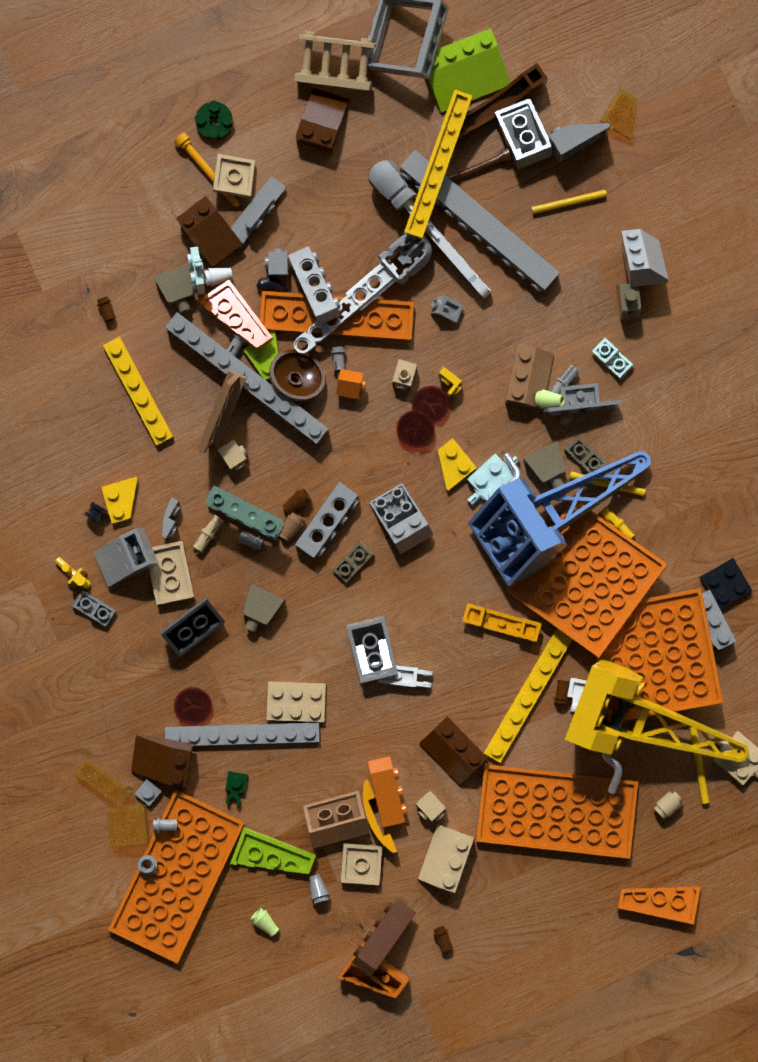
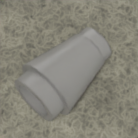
M320 874L309 877L311 900L314 901V904L329 901L328 896L330 894Z

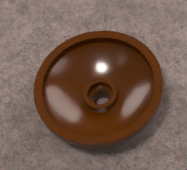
M295 349L286 350L276 355L271 362L269 368L271 383L284 397L295 401H308L318 396L325 384L323 367L309 353L301 355Z

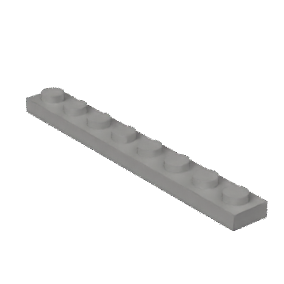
M319 723L165 727V739L193 743V746L320 742Z

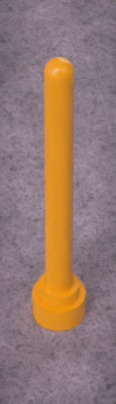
M185 132L179 135L174 140L178 148L181 147L182 150L185 149L213 182L214 171L190 145L189 136ZM223 194L234 207L240 205L235 196Z

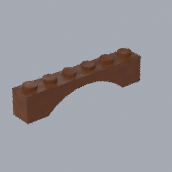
M538 63L521 73L495 95L467 111L456 145L496 118L495 112L519 103L547 84L548 78Z

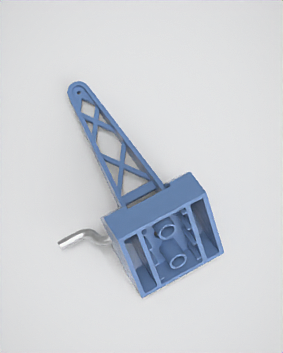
M642 451L636 452L535 496L527 482L521 479V471L511 455L506 453L503 458L513 472L514 477L507 484L498 487L468 524L509 587L530 577L552 562L557 553L567 546L560 533L645 472L651 463L650 456ZM623 465H636L632 474L618 475ZM616 469L614 474H607ZM597 478L612 479L607 490L598 497H579L585 484ZM616 479L622 480L613 486ZM579 488L575 497L563 496ZM550 501H573L564 520H561ZM577 502H589L572 514ZM543 506L555 526L547 527L536 508Z

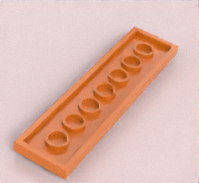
M262 291L260 321L267 330L307 333L309 327L317 321L305 294ZM332 296V298L336 297L338 302L345 298L339 296ZM356 298V299H357L358 301H363L365 298ZM375 299L362 311L360 309L356 311L330 335L411 341L414 302ZM342 305L343 309L339 312L340 319L344 318L341 316L344 311L350 312L349 308L351 305ZM334 318L326 323L330 326H334L337 323V318ZM315 328L311 334H323L320 328Z

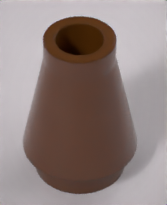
M302 488L301 490L298 489L282 506L290 514L293 511L308 506L312 500L306 490Z

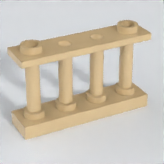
M305 31L304 34L299 35V39L306 40L303 69L295 73L294 81L361 90L372 89V81H368L366 77L369 48H376L377 43H372V39L361 38V41L321 37L316 36V32ZM313 41L324 42L322 69L319 75L312 74L310 70ZM332 43L343 44L341 68L338 77L330 76L331 73H329ZM351 45L362 47L359 76L356 79H349V75H347Z

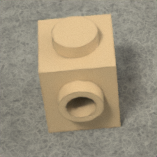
M399 359L392 384H396L395 387L401 390L411 389L417 364Z
M235 440L218 449L231 471L234 469L238 471L246 465L244 462L247 461L245 456L248 453L242 445L238 446Z
M431 791L416 803L421 809L419 811L420 815L425 820L429 818L431 821L434 819L438 821L445 814L443 810L446 807Z

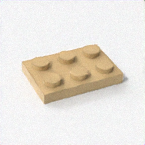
M183 541L152 547L159 563L149 568L156 605L194 598Z
M268 682L267 720L324 722L326 684Z

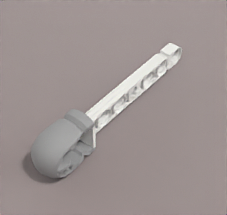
M389 160L380 161L375 164L368 176L370 185L378 189L388 200H391L397 210L405 207L411 214L414 206L412 199L417 194L411 188H408V184L398 172L396 164ZM429 220L425 230L426 233L485 299L492 293L491 290Z
M407 234L398 238L388 247V251H383L378 256L381 263L347 291V296L339 302L341 308L338 309V312L343 309V304L346 306L351 305L349 308L350 312L344 311L341 314L344 317L342 319L337 317V323L334 326H330L326 322L319 325L316 321L309 327L307 333H302L295 340L294 349L301 355L307 354L316 346L315 343L324 340L359 309L362 311L394 282L397 281L401 285L407 282L409 276H414L430 260L432 246L425 236H423V239H419ZM408 244V249L404 252L405 245ZM401 250L400 256L397 259L402 265L406 263L411 264V259L416 256L414 263L409 268H405L400 276L396 273L398 268L393 263L391 265L387 263V260L393 258V255ZM374 278L378 279L381 283L376 289L369 285L370 281ZM356 292H365L366 298L363 301H358L355 298ZM320 328L323 332L322 336L314 338L311 334L313 329ZM301 340L308 343V348L304 351L297 348V344Z

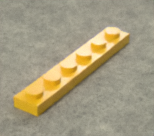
M118 337L104 344L105 351L156 446L174 438L121 338Z

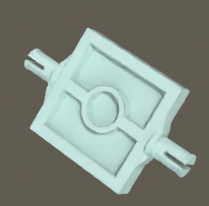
M198 247L190 248L191 254L187 255L189 270L193 271V273H190L192 288L197 289V295L205 294L204 274L202 273L203 263L199 256Z
M496 453L467 479L475 490V493L467 499L471 505L480 498L487 501L498 487L507 484L514 477L508 464L502 461ZM519 459L515 461L516 464L520 462Z

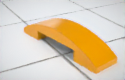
M467 603L462 622L534 642H537L542 624Z
M367 779L364 781L363 803L368 822L380 842L391 852L396 853L397 849L391 834L382 835L369 800L375 798V795Z

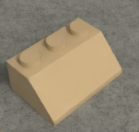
M437 824L418 879L455 893L474 837Z

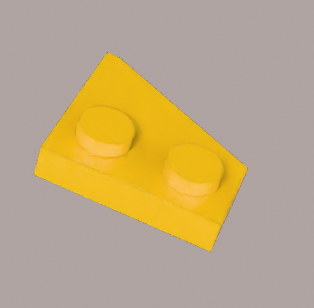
M453 438L438 449L447 491H449L477 467Z
M137 477L101 487L112 524L131 519L136 485L138 483Z

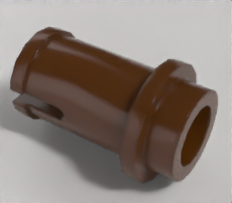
M108 296L98 299L97 307H100L104 322L115 319L116 316L110 304L111 299H108Z
M557 680L556 697L553 699H555L556 704L566 705L567 701H569L567 695L570 682Z
M444 926L434 929L433 934L437 938L441 952L453 948L447 934L448 929H445Z

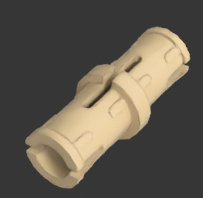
M214 515L206 528L201 530L202 533L193 544V547L203 553L211 539L214 540L216 537L214 535L224 521Z

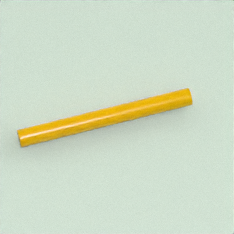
M601 190L533 206L531 209L533 214L605 198L607 193L606 190Z
M571 471L569 479L575 480L584 476V474ZM597 478L589 482V484L608 488L611 481ZM626 485L619 491L644 497L646 489Z
M689 727L692 745L699 743L697 729ZM693 753L702 804L710 803L702 755Z

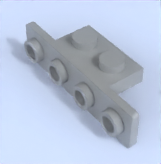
M274 177L268 179L231 227L242 244H244L254 229H258L261 226L264 216L272 212L275 207L274 203L286 189Z
M598 383L559 387L560 395L565 396L564 406L543 408V411L549 412L550 415H560L562 410H568V413H577L579 408H586V411L598 410L597 406H604V409L616 408V404H621V400L600 402Z

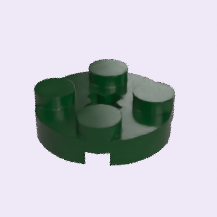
M214 100L203 104L198 109L195 123L198 132L204 138L219 140L230 133L233 118L230 109L225 104ZM212 116L218 117L217 125L214 123L212 125L210 124V118Z

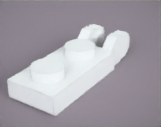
M396 665L398 674L380 678L377 682L431 688L432 683L425 681L417 682L416 680L417 674L433 676V671Z

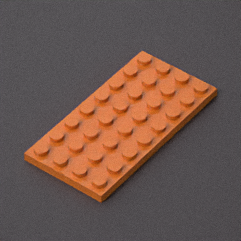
M484 764L476 842L630 859L638 781L620 779L615 794L608 792L612 778Z
M175 789L161 820L177 819V832H154L143 856H153L157 861V869L154 873L145 875L137 868L108 931L178 964L245 822ZM146 861L144 863V867L149 869L151 867V863L149 861Z

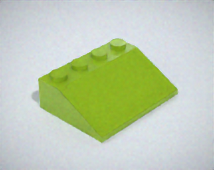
M491 28L437 49L430 78L427 79L441 113L448 110L454 90L472 95L471 101L502 90L511 83Z

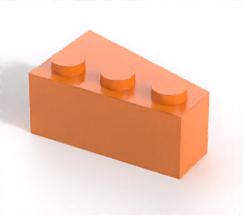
M391 757L368 761L382 827L405 823L404 816L407 815L405 804H401L400 798L403 797L401 786L397 787L396 780L399 779L397 768L393 769Z
M354 955L337 978L355 983L358 986L373 989L375 992L393 998L399 995L409 980L408 976L385 959L370 977L351 963L355 958Z

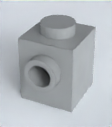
M273 249V252H268V257H265V269H268L269 277L288 278V252H284V249Z

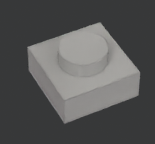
M146 779L135 795L150 806L162 790Z

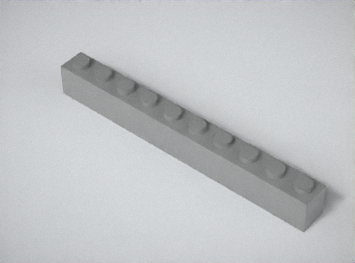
M414 150L400 166V174L407 181L412 180L416 184L415 188L418 191L429 161ZM447 176L444 177L435 205L438 206L440 204L449 217L453 218L454 216L459 220L458 224L463 229H469L473 232L472 236L477 241L486 243L488 245L487 249L491 253L500 255L502 257L501 261L508 267L513 266L517 270L516 274L522 279L527 278L531 282L532 288L538 292L541 290L544 293L559 276L560 272Z
M178 312L166 325L165 328L168 332L225 376H227L229 370L246 376L247 380L243 389L316 446L329 432V429L291 399L281 395L274 386Z

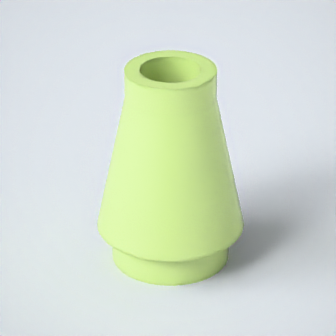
M543 389L536 393L535 403L542 409L564 406L565 396Z
M260 908L252 915V924L271 937L279 930L266 910Z

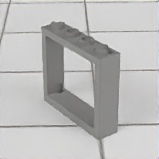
M379 0L376 15L372 21L371 33L367 38L372 39V43H377L376 48H369L367 69L374 72L429 79L449 6L442 0ZM393 5L431 10L416 68L377 63Z

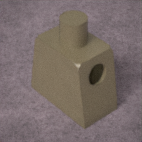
M188 264L154 276L169 306L177 304L180 313L191 310L188 300L195 297Z
M630 283L616 284L620 320L639 319L641 313L639 286L630 287Z
M557 441L523 459L541 484L550 481L553 489L564 484L560 475L566 472V467Z
M251 584L242 613L250 617L245 628L256 632L259 623L268 626L285 600Z

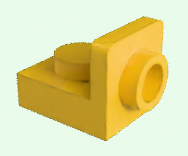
M443 367L439 372V376H441L440 380L445 385H452L451 389L447 392V396L450 398L452 394L456 396L461 390L460 384L462 380Z

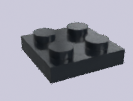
M734 558L700 576L707 591H711L720 609L753 591Z

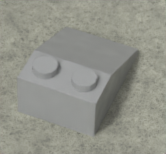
M530 98L495 112L517 170L552 156V144Z
M610 124L570 125L563 128L559 126L550 132L549 140L552 144V153L558 163L606 136L609 132Z
M384 616L347 625L360 683L398 674Z

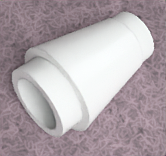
M208 268V270L203 271L206 286L211 285L213 287L233 278L231 268Z

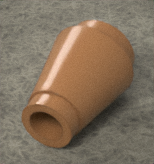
M292 512L291 515L287 516L280 536L289 541L304 526L305 519Z

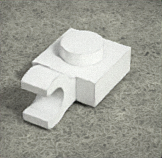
M570 678L567 697L573 698L570 712L575 713L587 680Z

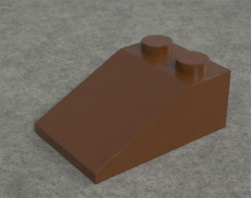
M313 88L297 130L296 142L332 153L350 99Z
M204 196L176 218L213 268L243 246L242 242L207 196Z
M136 734L131 771L164 784L186 787L194 744Z

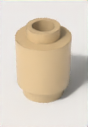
M669 791L656 803L657 805L654 809L665 819L667 816L673 815L682 806L680 802L683 799L676 792L671 793Z

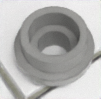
M145 855L139 859L138 869L142 874L150 875L157 869V861L153 856ZM146 861H149L151 863V867L149 869L144 867V863Z

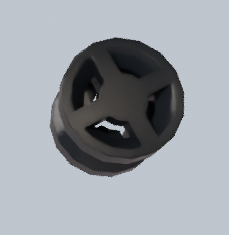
M91 502L90 509L84 515L101 524L103 515H106L108 511Z

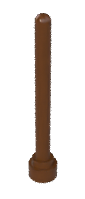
M506 147L501 149L497 156L448 176V178L456 182L500 162L510 163L513 161V157L509 148Z

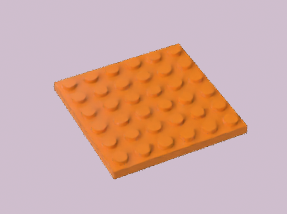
M572 502L560 516L561 520L566 518ZM577 502L572 514L584 505ZM590 511L560 533L567 546L557 553L552 562L530 577L509 586L506 592L600 659L668 564L593 511Z
M702 588L643 599L600 659L596 657L597 662L605 659L642 676V683H645L639 697L673 712L724 703ZM618 699L610 703L609 708L612 710L608 718L609 722H611ZM635 705L633 708H628L624 721L638 718L642 706ZM652 710L649 711L648 716L655 715Z

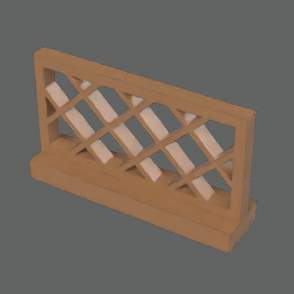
M232 370L228 371L201 437L203 441L198 452L204 454L212 444L215 446L220 445L247 380L246 376Z

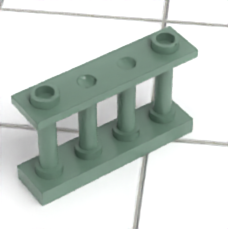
M216 486L212 487L205 501L208 507L275 541L285 524L282 522V519Z

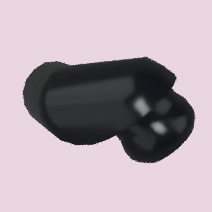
M274 277L261 278L256 285L259 291L273 288L276 292H282L286 288Z

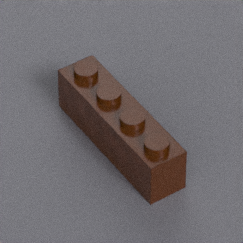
M399 899L393 904L390 902L383 911L386 913L385 916L377 919L373 925L375 927L373 933L369 931L363 939L366 943L363 947L359 945L353 953L355 958L351 963L370 977L377 970L416 914L414 910Z

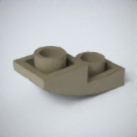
M576 436L564 449L588 473L598 470L607 464L579 436Z
M360 540L333 568V571L347 583L374 555V552Z

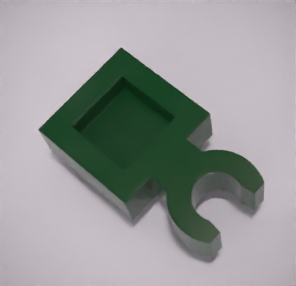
M228 771L225 790L231 792L226 798V804H229L230 799L234 797L237 800L236 806L240 805L239 793H245L248 774Z

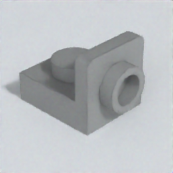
M437 296L432 301L430 313L457 323L464 305L447 296Z

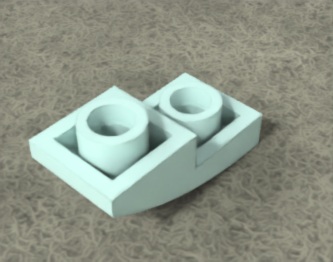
M606 338L592 350V353L620 380L634 367Z

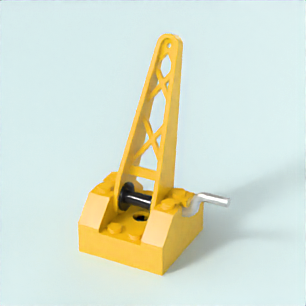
M601 659L592 666L565 737L566 741L589 750L601 752L606 763L613 766L615 772L608 788V792L615 794L620 782L622 767L616 759L611 757V754L621 748L624 738L736 762H742L749 756V748L743 742L639 697L645 683H642L643 677L628 668L605 659ZM618 699L619 701L611 722L604 721V719L608 720L612 709L609 706L611 701L615 702ZM635 705L642 706L634 729L622 727L628 708H633ZM652 710L664 727L643 733L642 730L649 711ZM660 714L677 720L680 723L668 726ZM689 725L698 729L706 741L693 745L683 743L678 740L672 730ZM668 731L673 740L655 735ZM706 733L716 736L717 738L710 739ZM726 740L732 749L720 752L714 743ZM707 745H710L713 750L707 749V748H703V747H704V746H707Z

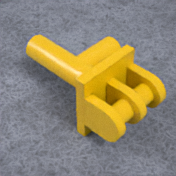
M61 557L55 560V563L72 577L68 581L73 587L79 585L83 589L90 587V581L85 578L86 571L79 568L76 572Z

